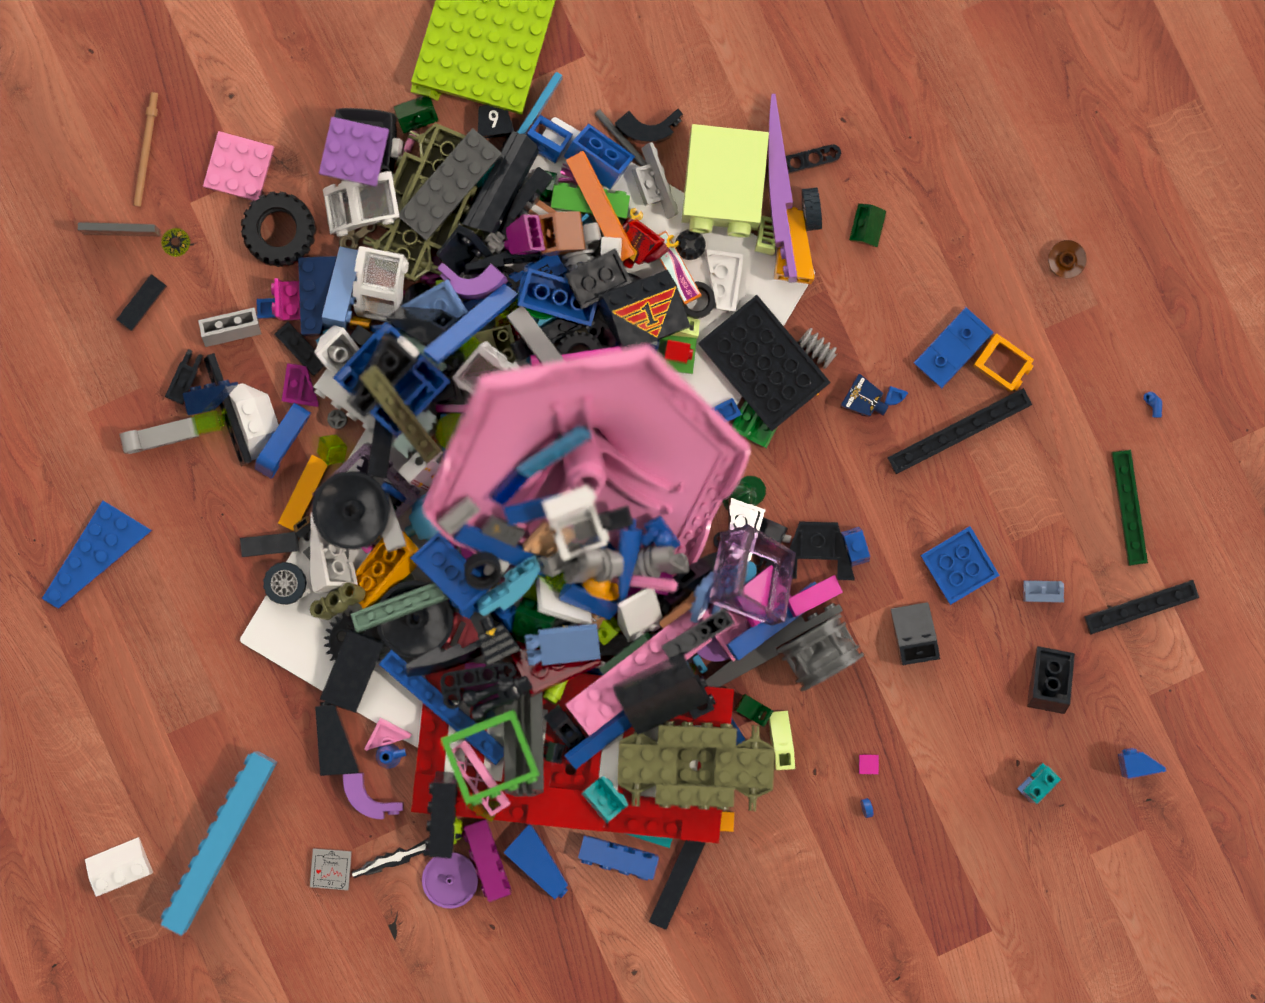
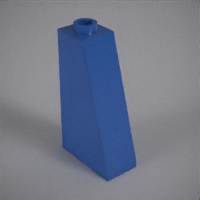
M528 824L504 851V854L554 899L557 897L562 898L568 891L566 888L568 882L534 826Z

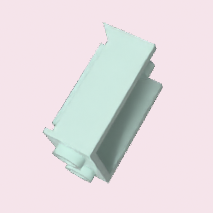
M429 410L426 412L422 411L416 417L429 435L435 429L434 425H439L436 422L438 418ZM403 433L392 443L408 459H410V453L413 454L416 451Z

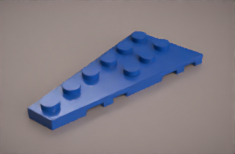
M102 501L42 599L60 609L80 590L90 584L98 575L103 573L153 530L109 503Z

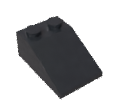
M1037 646L1028 690L1027 707L1065 714L1071 703L1075 653Z

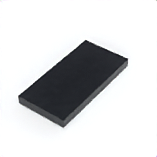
M348 629L320 700L356 713L384 642Z

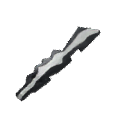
M426 839L408 850L399 847L394 853H385L384 856H377L374 861H367L363 867L351 871L353 878L382 872L383 868L408 863L411 857L421 853L424 854V857L427 856L429 850H425Z

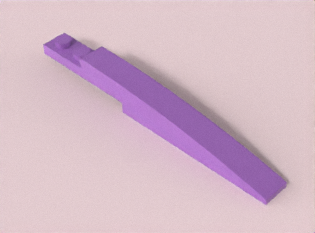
M771 94L768 138V180L771 220L775 248L782 247L780 248L781 259H785L786 266H783L784 277H788L789 283L797 282V272L786 210L792 208L793 199L776 95Z

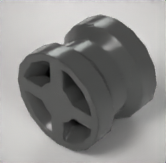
M338 409L331 411L327 417L329 425L334 429H342L348 422L346 414Z

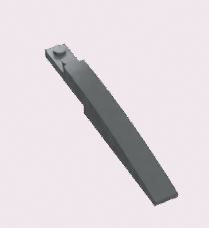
M834 603L824 608V613L818 615L816 612L808 616L807 622L804 621L802 616L795 619L740 660L727 663L705 680L709 687H720L779 655L776 647L842 612L840 604L837 606Z

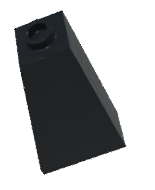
M320 702V706H315L320 776L360 773L358 761L337 706L331 705L328 702Z

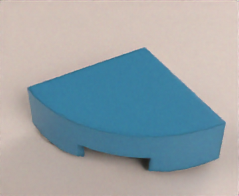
M699 654L694 656L692 660L700 673L703 674L708 671Z

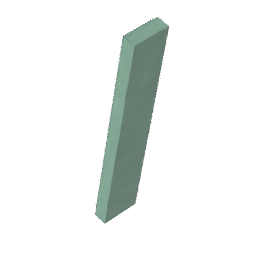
M432 583L351 613L355 630L359 633L443 602L449 598Z

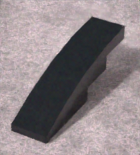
M376 418L367 475L386 479L393 434Z
M477 640L465 648H462L457 643L443 652L439 647H436L406 664L407 677L428 675L467 663L483 655L480 642Z

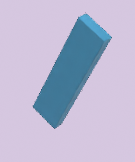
M554 73L518 130L519 134L527 135L563 79L560 73Z
M581 426L577 427L517 467L519 473L531 478L592 437L591 432Z

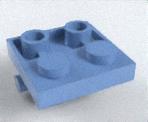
M710 572L707 578L704 577L702 579L701 585L697 586L694 593L696 601L692 603L689 611L692 613L690 621L698 623L710 603L714 604L711 612L712 615L724 605L727 595V581L721 580L719 588H715L718 574Z

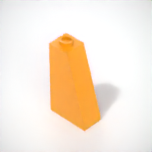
M792 207L786 210L797 272V283L812 284L815 275L803 211ZM777 247L774 279L788 281V277H784L783 266H786L785 259H781L780 248L782 247Z

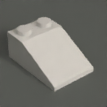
M646 588L618 604L617 624L629 643L633 640L636 641L643 634L649 631L654 632L661 627L659 623L663 617L654 589Z

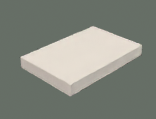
M542 577L536 580L538 612L581 625L592 624L591 612L559 600L560 583Z

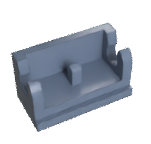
M1024 580L1023 602H1064V583L1062 581Z

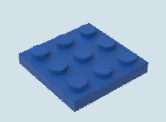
M971 526L920 555L949 605L1000 576Z

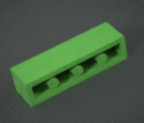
M567 183L554 185L551 202L552 209L561 212L580 211L583 215L588 213L590 216H594L579 185H577V188L570 187V184ZM604 189L618 219L626 220L630 195H626L627 192L624 191L609 193L607 189Z

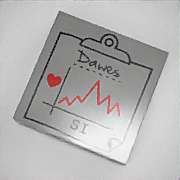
M313 848L310 887L349 890L352 851Z

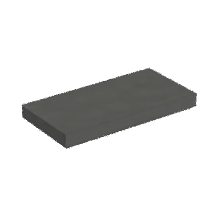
M78 223V231L84 235L161 237V230L154 224Z

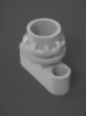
M598 222L583 225L586 250L567 253V255L562 257L563 261H567L564 263V266L568 271L596 258L592 256L595 254V250H589L588 244L601 241L602 239Z
M655 545L642 547L637 557L633 575L659 578L661 572L669 574L686 573L689 570L688 558L683 553L675 554V548L672 546L656 547Z
M608 548L581 551L578 554L579 562L569 563L565 567L564 578L567 583L586 582L590 577H594L597 582L610 581L614 577L621 576L623 572L622 555L618 551H611Z

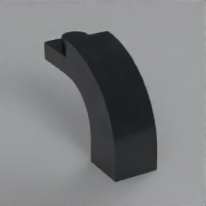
M677 109L663 122L657 125H645L628 111L615 122V127L631 141L640 144H648L650 142L657 144L666 141L674 135L671 127L676 128L682 122L683 113Z

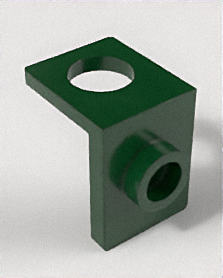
M746 694L742 696L735 708V711L762 727H765L773 713V710ZM766 712L765 718L760 720L761 715Z

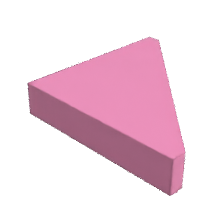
M380 718L364 750L368 751L372 748L409 739L412 734Z

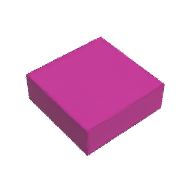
M859 755V774H879V755Z

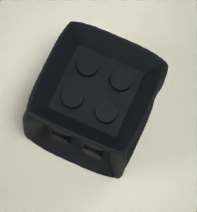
M336 109L335 118L389 129L380 173L390 171L393 173L395 160L390 155L392 139L397 138V118L395 114L373 109Z

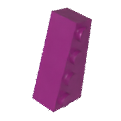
M487 819L466 825L464 827L465 831L462 834L465 842L470 844L471 849L468 851L471 860L476 862L477 867L475 871L478 879L481 878L483 884L481 888L484 897H487L488 902L510 895L512 890Z

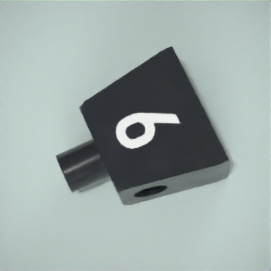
M489 105L479 106L478 133L485 139L508 136L514 131L507 110Z

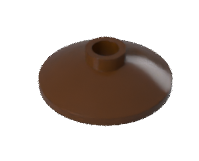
M1060 241L1049 252V266L1059 277H1076L1086 266L1087 257L1085 250L1075 241ZM1068 257L1070 262L1064 263L1063 258Z

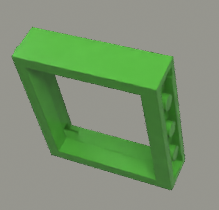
M515 710L441 738L466 804L477 805L482 803V798L486 796L492 799L501 795V790L507 788L508 792L519 788V783L525 781L526 784L537 781L536 777L540 775ZM511 720L531 773L470 796L450 743Z

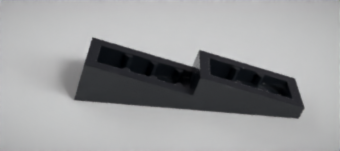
M509 250L466 264L463 274H482L490 264L502 272L504 264L537 262L541 253L512 255Z

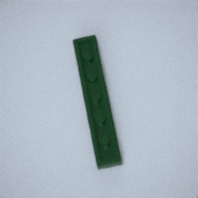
M1131 449L1111 452L1128 566L1148 563L1132 452Z

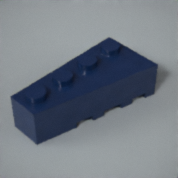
M337 256L298 258L302 336L323 335L322 314Z

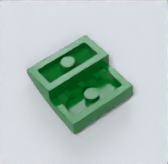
M745 401L740 409L742 415L736 417L732 428L740 436L767 448L776 429L771 432Z

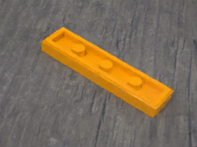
M311 455L278 524L294 531L293 526L302 520L329 465L328 462Z

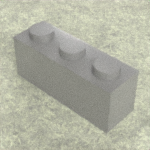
M255 307L198 320L205 347L261 334Z

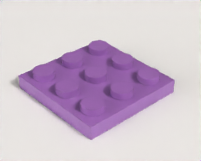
M332 117L319 175L377 187L389 129Z

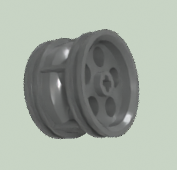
M840 613L777 649L778 654L782 652L784 655L781 659L783 661L787 660L796 675L797 680H795V683L801 684L802 687L799 688L801 692L821 683L864 656L863 652H858L857 649L860 646L855 644L845 627L846 622L841 623L840 618L842 615Z

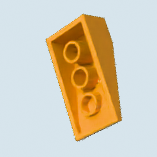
M404 531L402 533L407 546L388 552L382 537L355 571L357 584L365 589V597L359 602L363 609L375 604L392 587L396 586L417 567L411 560V557L419 549Z

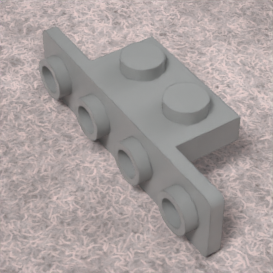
M650 142L642 147L647 165L634 168L632 173L644 206L661 202L666 218L670 219L678 214V207L671 194V187L667 183L664 168L659 161L658 151L654 147L653 142Z

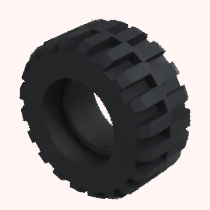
M281 191L280 193L269 192L265 196L262 194L258 196V200H253L250 203L249 209H246L244 212V219L241 220L243 242L256 259L267 265H275L277 267L293 265V262L297 261L298 258H303L305 254H308L311 250V245L314 244V235L316 234L314 217L305 203L292 194L289 195ZM274 212H285L296 223L295 237L290 243L282 247H274L267 244L261 235V225L264 219Z

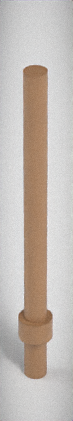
M153 92L150 94L149 107H146L145 115H147L133 204V206L141 207L154 119L157 117L158 112L156 108L158 93Z

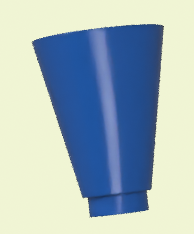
M395 744L379 746L375 754L376 761L381 767L391 769L399 764L401 757L406 756L405 748L399 749ZM387 753L389 755L388 761L382 759L383 754Z

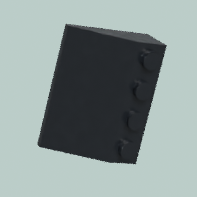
M683 652L613 685L615 695L637 735L708 702Z

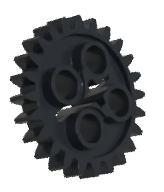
M352 610L349 612V616L343 612V619L336 616L337 623L330 622L333 628L326 629L330 635L324 637V639L329 640V643L325 644L324 647L330 648L326 652V654L333 655L330 661L336 659L342 645V641L338 639V633L340 631L347 633L349 625L352 631L356 632L351 617ZM377 626L367 629L363 633V635L382 642Z

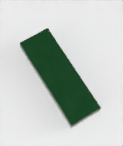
M649 633L643 634L600 668L603 675L650 640L652 637Z

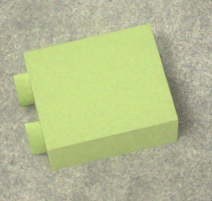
M692 124L681 219L682 223H690L689 231L712 233V226L728 227L727 234L729 236L745 238L750 237L751 230H758L761 222L769 132Z

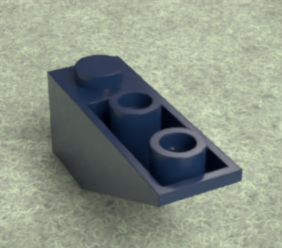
M229 380L219 381L218 386L215 383L205 384L204 389L201 386L191 387L190 392L183 393L187 416L215 410L237 387L238 382L230 383Z

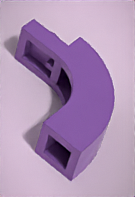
M444 263L438 267V270L442 273L440 277L444 281L448 279L457 295L464 299L479 300L487 298L501 285L508 282V279L492 264L480 276L473 279H464L457 276Z
M364 773L343 774L346 796L352 806L363 815L375 819H384L385 811H388V815H397L399 811L404 810V802L381 803L370 798L365 790Z

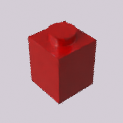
M668 340L664 360L687 364L688 360H692L694 349H690L691 344Z

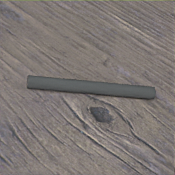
M599 109L595 116L619 143L635 156L634 159L640 166L647 165L646 160Z

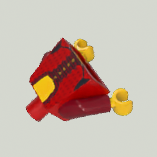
M636 208L630 210L631 217H628L622 224L636 253L622 262L627 268H632L635 263L640 265L654 262L665 255L670 247L676 248L679 245V241L670 244V240L674 238V235L668 236L667 243L665 244L663 238L640 222L643 218L642 211L637 216H634L637 212Z

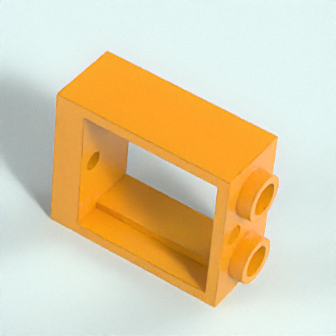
M996 333L977 358L973 367L1011 392L1013 389L1017 390L1023 382L1020 379L1024 373L1028 375L1034 365L1031 363L1034 359ZM998 343L1026 361L1011 384L984 366V363Z

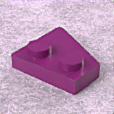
M287 363L281 401L315 407L319 406L307 366Z

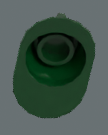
M756 476L741 478L734 491L722 501L724 507L728 510V498L753 506L758 505L766 495L765 484Z

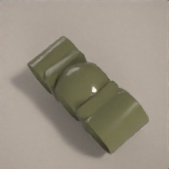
M347 582L342 587L329 592L326 598L322 597L320 600L314 601L310 606V613L316 618L326 621L330 620L333 616L348 609L349 605L353 606L355 603L361 602L365 597V589L357 584Z

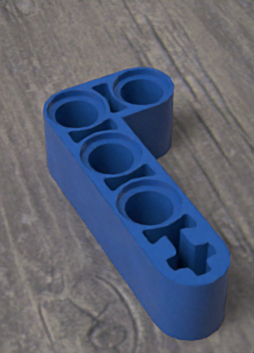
M296 403L291 406L258 456L255 470L270 479L274 477L279 469L281 460L311 415L310 411Z

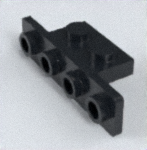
M540 167L534 171L516 195L498 229L506 239V228L520 216L529 214L530 209L533 205L537 204L542 193L553 180V177Z

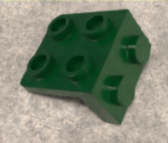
M523 597L515 612L512 637L516 641L526 644V635H539L538 630L552 629L557 617L538 612V601Z

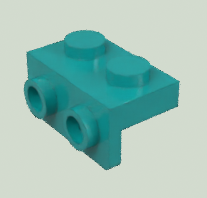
M605 776L600 777L581 793L605 823H608L628 806L625 797L617 792L612 781Z

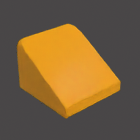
M353 316L350 321L351 329L355 330L360 325L370 332L372 319Z

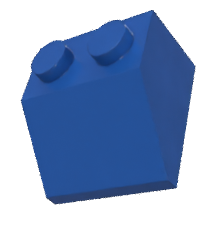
M1123 749L1122 753L1118 754L1121 775L1124 778L1129 779L1166 771L1164 766L1145 753L1137 751V749Z

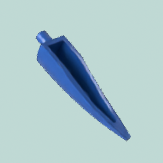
M634 518V524L621 528L619 535L618 552L622 555L624 564L621 576H618L620 603L626 600L641 546L643 530L635 528L636 519Z

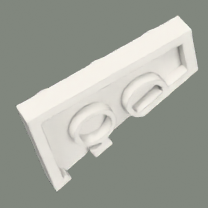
M706 249L716 309L736 312L744 255Z

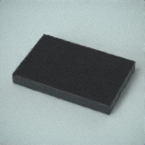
M616 248L564 274L580 309H584L599 301L603 294L632 284Z

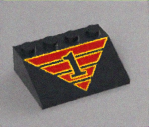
M668 270L603 294L597 304L621 350L642 347L690 328L678 287Z

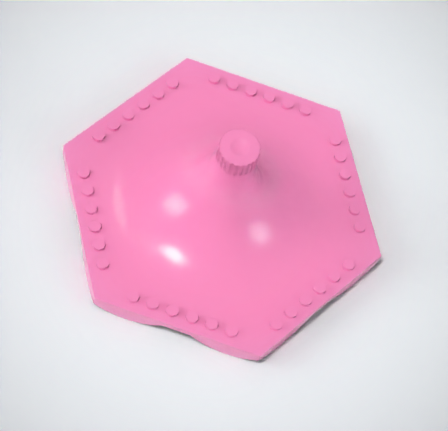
M648 345L480 377L425 498L423 512L446 538L460 547L468 548L475 554L481 551L454 541L453 535L456 531L449 535L437 522L441 516L465 496H468L480 509L466 523L481 529L491 515L507 521L504 507L561 493L562 495L588 485L589 489L593 488L596 496L594 504L597 514L628 505L632 518L636 519L635 528L642 529V534L647 532L644 528V523L661 515L680 541L681 546L677 547L674 553L685 554L690 565L698 561L704 549L711 522L720 504L734 491L740 481L748 461L750 448L749 444ZM581 426L591 432L592 437L531 478L519 473L517 469L519 465L577 427ZM547 517L515 524L525 530V534L518 542V545L522 546L527 538L544 521L548 522ZM573 524L566 526L568 528L574 529ZM620 529L607 532L610 539L608 541L617 550ZM576 536L572 542L584 544L588 538L578 540ZM509 563V566L505 573H507L510 569L515 568L516 566ZM504 576L501 578L500 584L505 581Z

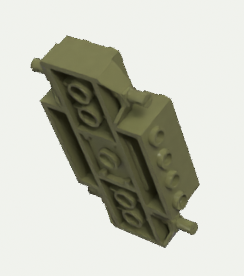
M437 123L433 124L421 135L410 130L408 138L420 144V158L404 152L403 156L399 155L396 166L398 168L396 173H392L398 212L405 207L466 135ZM477 184L427 241L398 217L392 224L383 225L382 222L376 223L378 227L387 230V232L378 240L365 236L363 244L371 246L376 250L404 255L409 263L408 271L405 273L404 278L412 282H417L430 271L441 275L442 273L437 271L438 266L432 263L431 249L439 251L459 225H463L461 221L470 207L471 198H474L477 193ZM386 190L381 197V201H383L382 206L376 209L374 217L390 215ZM375 258L376 266L397 275L398 262Z
M667 721L658 726V742L644 733L637 735L636 732L619 740L617 784L631 792L632 806H635L636 798V806H640V794L656 786L655 804H659V807L679 805L678 808H690V805L698 806V809H710V806H717L719 810H729V807H734L735 789L748 797V811H752V803L753 811H756V800L758 797L773 790L775 750L773 746L760 739V725H756V733L755 725H751L750 739L737 745V729L732 728V724H721V727H713V723H701V726H693V722H682V726L674 725L672 721ZM693 760L701 762V768L697 771L690 768V763Z

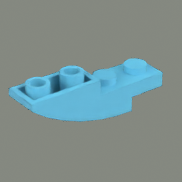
M533 555L505 573V581L498 584L477 601L479 612L485 616L499 606L506 610L520 599L533 584L540 571L538 557Z

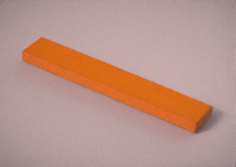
M581 151L567 159L566 162L604 237L622 238L621 261L635 255L636 253L585 152Z

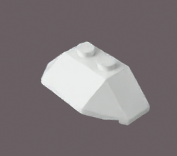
M241 383L237 385L229 396L251 459L255 460L279 424L269 395Z

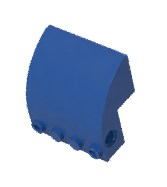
M387 321L381 325L333 377L349 394H351L385 331L396 341L402 336ZM420 352L415 357L418 361L393 387L415 417L450 382ZM379 403L370 411V414L396 438L402 433Z

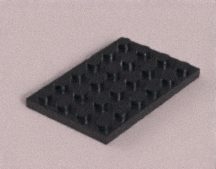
M755 295L698 343L771 432L831 383L758 295Z

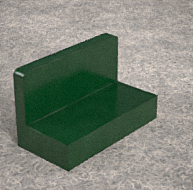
M422 96L394 106L403 134L439 121L430 97Z
M858 203L849 240L878 247L886 210L871 204Z

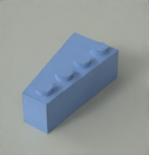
M339 246L322 314L324 330H329L333 325L344 328L347 332L348 323H350L352 317V305L356 301V297H353V282L357 281L355 264L358 250Z

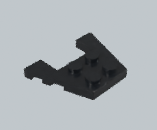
M799 521L780 573V579H797V559L838 560L837 580L855 581L838 522Z

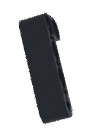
M506 662L445 673L440 681L445 706L449 709H456L462 705L463 696L461 688L514 678L517 673L516 666L513 663ZM505 666H508L509 669L512 668L509 677H507V674H499L500 679H497L498 672L495 667H498V671L504 670ZM486 669L493 671V678L491 680H487L483 676V672ZM467 672H471L474 675L472 683H467L464 679ZM449 675L455 679L453 686H447L445 683V679ZM450 695L458 697V703L455 706L451 705L448 701Z

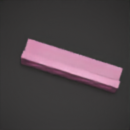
M467 740L452 749L453 753L461 748L466 754L465 762L457 761L462 776L475 794L480 793L477 789L478 781L485 782L489 787L488 789L498 786ZM467 765L475 767L477 770L476 778L468 777L466 774ZM502 790L500 791L501 795L495 797L501 805L493 811L488 805L489 796H487L486 801L482 798V804L491 817L510 805V801Z

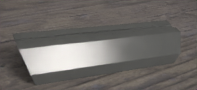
M527 691L526 695L521 696L513 704L503 705L504 713L515 710L540 773L536 777L537 781L526 784L524 781L518 784L519 788L509 792L507 788L505 789V793L516 797L536 796L544 793L542 692L531 697L529 691ZM511 720L504 722L505 782L531 773Z

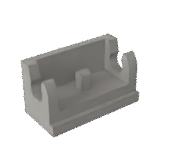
M571 541L567 545L569 553L580 549L578 542L574 543ZM559 552L547 558L541 556L538 560L543 562L544 565L540 566V572L553 577L564 571L569 563L579 562V557L563 562Z

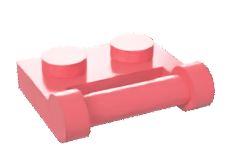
M455 612L451 635L441 648L447 650L452 647L450 644L461 621L465 622L466 625L457 643L462 648H465L479 640L478 633L471 620Z

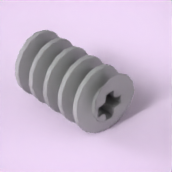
M809 328L797 343H801L802 349L806 347L807 354L812 352V360L818 357L817 364L825 362L823 368L826 369L837 355L835 354L837 348L829 349L831 343L828 342L824 345L825 338L822 337L817 340L819 333L811 335L813 329Z

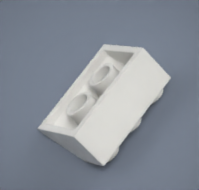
M139 837L85 859L89 881L96 897L153 873Z

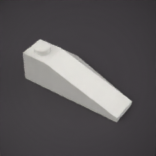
M333 325L320 337L315 355L327 369L336 374L359 350V347L344 328Z
M311 513L310 577L313 592L329 593L342 587L347 582L357 584L355 568L352 561L349 562L345 555L346 549L330 544L320 535L315 527Z

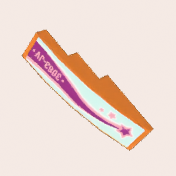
M664 231L658 235L665 240L664 243L666 244L669 235ZM670 247L669 251L659 260L663 268L671 274L678 287L684 305L702 297L677 249Z

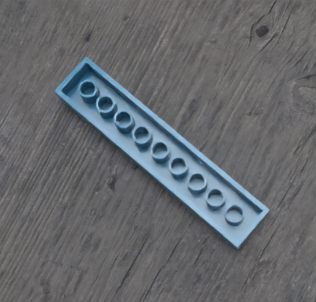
M259 751L248 754L244 761L245 769L237 774L234 780L237 782L235 787L230 788L225 797L228 799L226 804L221 805L216 813V816H218L217 821L212 822L207 830L209 836L201 841L197 849L200 851L198 856L193 857L188 867L191 868L189 873L184 874L179 882L181 888L173 893L170 902H172L171 906L164 910L160 918L163 920L162 926L181 936L187 932L278 761Z

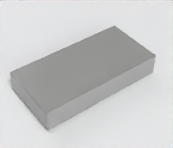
M465 496L441 516L437 522L449 535H452L475 516L480 509L468 496Z

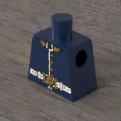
M861 374L857 375L840 405L843 409L866 417H870L873 411L884 416L889 406L879 401L883 392Z

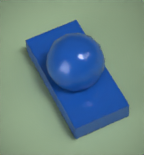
M661 515L644 523L646 531L651 527L658 530V535L653 539L656 547L672 546L676 549L681 546L680 541Z

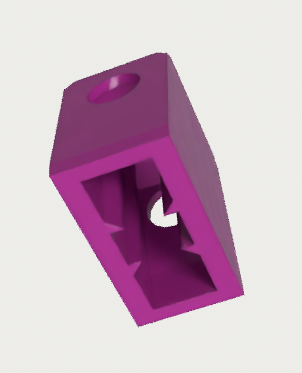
M522 215L506 228L507 240L504 241V247L506 250H510L512 255H527L545 251L539 215Z

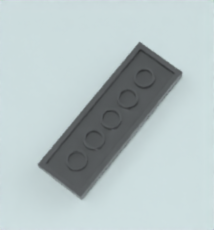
M472 128L399 212V218L427 241L502 153Z

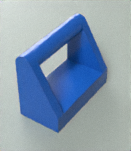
M540 115L528 131L527 136L537 145L538 154L556 164L573 134ZM540 123L565 138L561 146L536 132Z

